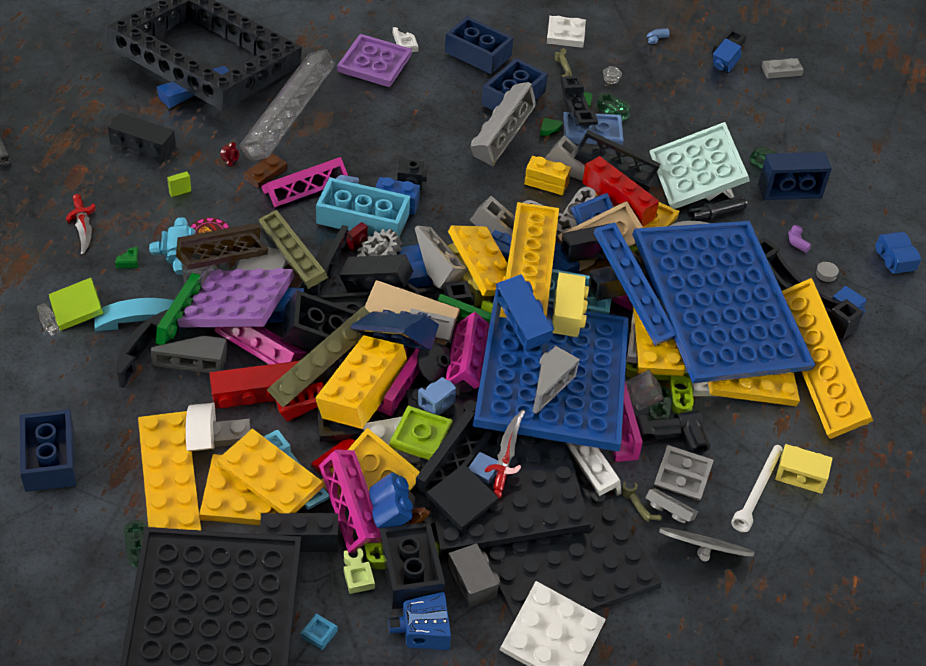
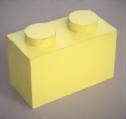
M785 444L775 480L822 494L828 481L832 457Z

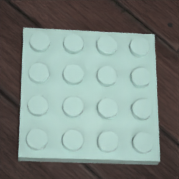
M725 122L649 151L652 160L661 163L657 173L668 203L673 209L750 181Z

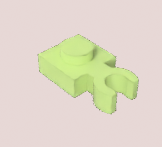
M357 548L356 558H351L348 555V551H344V563L347 565L344 567V575L349 594L375 589V581L369 562L363 563V550Z

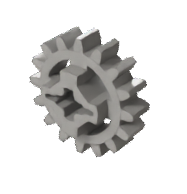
M382 229L380 233L375 231L373 237L368 236V241L361 243L363 247L358 249L360 254L357 257L397 255V252L402 251L400 246L403 243L397 233L391 229L387 232L385 229Z

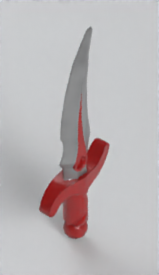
M75 194L73 196L75 210L67 215L66 221L70 223L71 220L77 218L75 226L81 240V254H84L90 244L92 234L88 215L92 214L96 207L95 204H91V206L84 208L81 196Z
M521 410L508 425L501 441V451L497 455L498 464H491L485 468L486 473L491 470L497 472L493 493L498 499L502 496L507 474H514L521 468L520 465L509 468V463L515 454L517 432L525 410Z

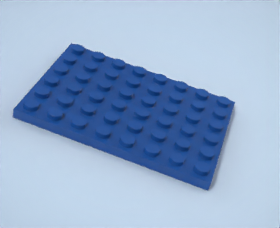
M750 221L634 229L632 233L659 302L676 332L674 339L692 383L810 371L815 367V363Z
M494 296L473 426L505 432L512 419L521 410H525L517 434L619 452L622 437L628 318L586 311V314H583L586 315L585 328H580L578 337L552 333L550 342L525 351L508 318L500 317L501 305L496 296ZM548 304L546 318H550L552 321L554 305ZM557 346L580 359L576 377L536 414L533 412L541 368L539 362L545 352L549 353Z

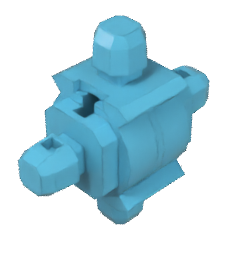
M184 217L177 218L174 227H170L168 232H162V242L156 241L150 244V253L152 255L164 254L167 263L173 265L176 274H185L187 271L186 267L176 257L177 237L194 235L196 232L188 226V222Z

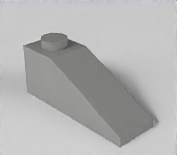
M563 136L550 149L545 160L561 162L566 166H570V177L583 180L585 164L574 159L577 146L566 136Z
M490 196L476 210L470 221L476 226L487 227L491 234L494 230L507 233L512 237L515 216L495 198Z
M417 225L415 232L427 274L433 280V284L439 289H445V283L459 282L468 269L432 227Z
M557 346L549 353L545 352L539 362L541 368L533 407L534 413L537 414L576 377L580 359Z

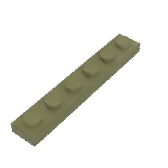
M277 210L258 219L263 230L308 289L328 278L325 270Z
M363 306L270 386L267 391L282 407L286 406L362 338V335L350 328L353 323L370 312Z

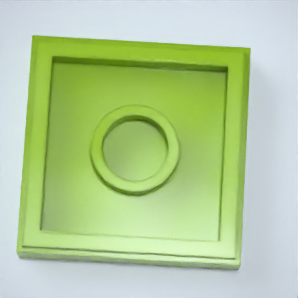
M92 278L49 294L60 331L104 314Z
M408 406L389 442V446L429 460L449 434L453 426V420Z

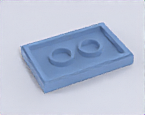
M563 112V134L571 142L579 144L586 131L590 130L623 146L621 115L595 114L598 125L577 126L572 121L569 113ZM590 138L586 141L588 144L598 145L596 141Z

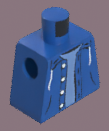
M444 592L407 600L403 603V617L388 618L389 634L405 633L407 647L450 650L451 632Z

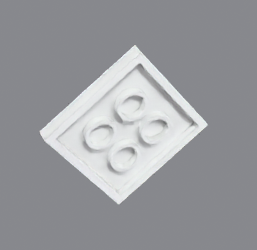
M536 581L499 650L527 666H583L606 619Z

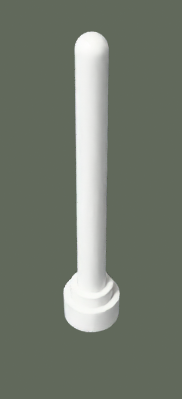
M780 445L773 447L744 508L737 511L731 521L732 526L740 532H748L753 524L752 512L783 449Z

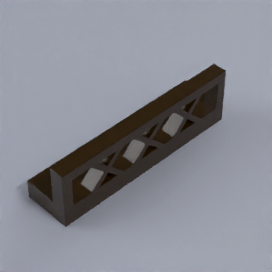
M254 223L177 237L176 257L187 270L267 255L268 248L260 241V225Z

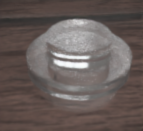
M611 66L603 70V77L607 83L615 84L621 79L622 72L618 68Z

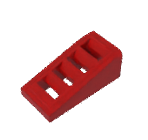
M323 382L308 385L284 407L276 401L278 410L283 418L288 422L318 407L314 394L317 392L319 394L323 389Z

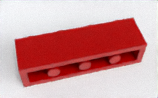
M600 156L585 164L582 180L584 185L594 189L595 193L599 196L608 193L614 207L627 201L642 227L655 219L659 204L658 199Z
M299 361L209 372L215 409L262 402H275L276 399L267 389Z

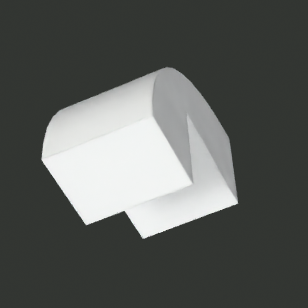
M215 403L188 406L186 415L187 451L215 449L213 422H216Z

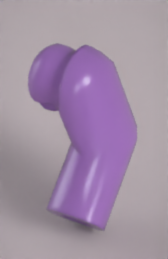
M794 225L788 232L790 243L807 253L812 244L802 239L801 233L803 229L798 225Z

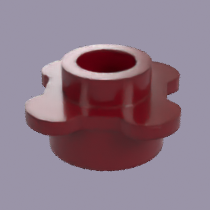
M231 142L229 146L225 145L221 149V159L227 162V166L231 167L233 162L238 160L240 156L235 142Z

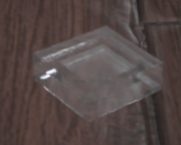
M45 303L37 306L40 322L50 335L58 333L56 317Z

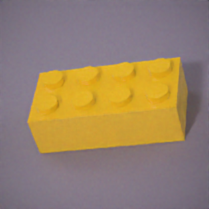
M363 335L316 396L321 417L326 420L363 429L408 362L404 345Z

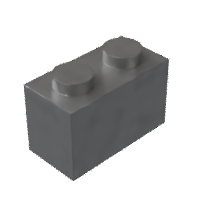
M477 543L449 553L447 567L468 608L497 598L498 587L500 586L499 577L496 572H492L490 569L489 559L484 551L481 552Z

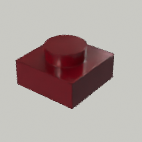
M360 222L347 232V249L354 252L363 246L361 243L368 240L367 225Z

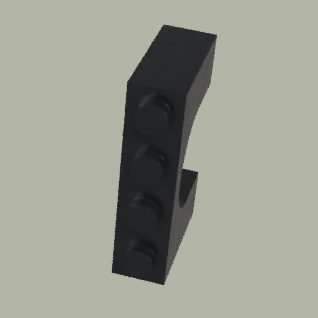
M604 225L562 233L561 252L569 263L591 258L608 260L594 235L595 229ZM633 254L648 281L649 275L646 268L640 263L638 257ZM612 266L590 270L588 286L597 301L627 295Z

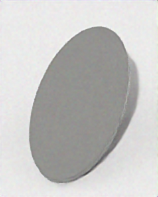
M663 527L659 530L660 533L669 537L699 545L700 549L697 551V554L702 561L709 560L711 549L743 556H754L755 553L742 546L695 533Z

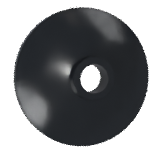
M437 342L433 343L432 350L420 349L417 356L420 373L430 384L435 383L441 377L446 380L447 369L450 365L451 351L443 344Z

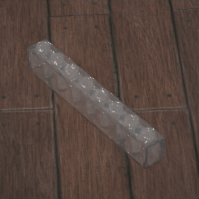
M327 49L312 52L306 56L240 143L239 147L249 162L269 157L336 64Z

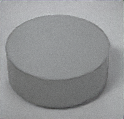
M821 262L817 266L816 276L824 282H832L837 278L839 270L831 262Z

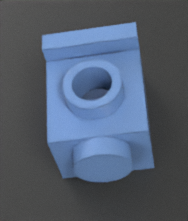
M443 377L435 383H431L426 390L423 388L418 390V405L425 411L436 415H441L456 402V387L450 380H445Z

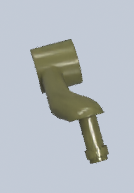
M564 48L560 49V53L555 52V61L562 63L565 74L561 75L560 79L561 77L572 76L571 69L566 60L567 51Z
M623 482L622 496L631 499L643 519L649 522V519L660 521L662 516L650 515L636 495L637 483L634 482L633 489H628L625 485L626 482Z

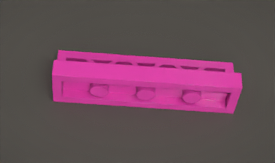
M339 157L268 182L261 187L264 194L269 193L275 208L324 190L328 179L332 178L330 174L333 169L339 167L341 175L348 176L342 158ZM316 175L325 178L320 187L311 183ZM301 182L306 185L303 193L292 190L295 183ZM280 188L288 191L285 199L278 201L274 191Z
M473 312L455 325L450 352V365L446 375V380H450L454 385L464 379L474 389L480 386L490 326L476 312Z
M263 326L216 327L214 332L269 365L293 362L296 359H303L307 355L306 351L282 341V337Z
M404 348L408 362L385 395L384 403L379 405L377 411L389 416L393 415L406 395V390H409L420 373L417 364V356L420 349H415L409 357L407 353L409 348Z
M626 383L624 386L621 447L619 452L612 450L615 462L638 460L643 443Z
M334 450L319 467L334 511L338 513V523L348 553H355L357 548H361L365 543H380V529L376 527L373 519V505L355 450ZM332 464L334 466L333 476L331 475L329 467ZM339 484H340L341 489H342L341 497H340V498H339V495H338V487H339ZM346 506H348L349 509L348 520L345 516ZM354 528L358 535V539L355 542L353 539Z

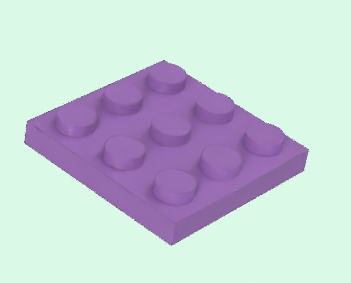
M360 34L337 65V72L390 87L411 57L412 49Z

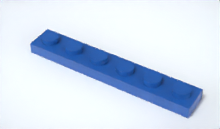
M616 223L596 228L594 235L654 345L673 340L676 332Z

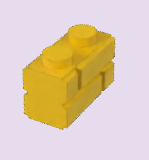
M532 156L526 168L524 184L564 195L569 184L571 167L561 162H552L545 160L543 157Z

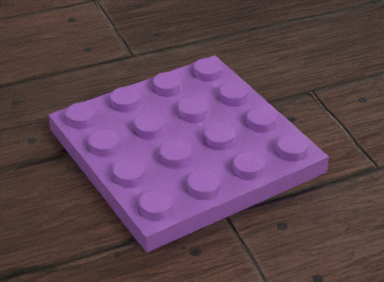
M259 268L255 270L236 269L233 271H222L218 269L211 271L203 282L200 292L194 295L191 305L184 309L185 314L183 317L177 319L179 327L264 326L294 279L293 269L277 268L274 270H263Z

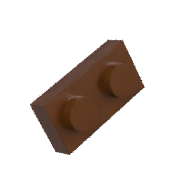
M272 153L244 172V180L259 189L288 169L287 162Z

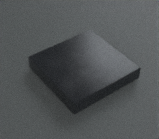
M465 464L461 465L429 490L426 496L460 531L498 501V497Z

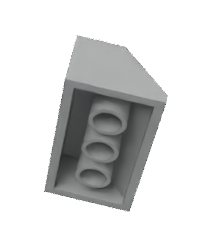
M531 83L515 84L510 91L508 90L505 93L501 104L495 107L489 121L483 124L481 132L471 142L470 148L474 157L491 166L495 165L536 106Z

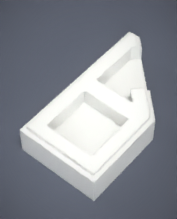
M393 27L392 33L396 44L411 48L412 52H418L415 36L408 32L406 34L398 31V28Z

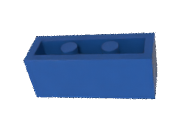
M520 274L497 283L495 296L525 351L550 342L554 326L550 318H546L540 300L535 299L530 282L525 281L523 275Z

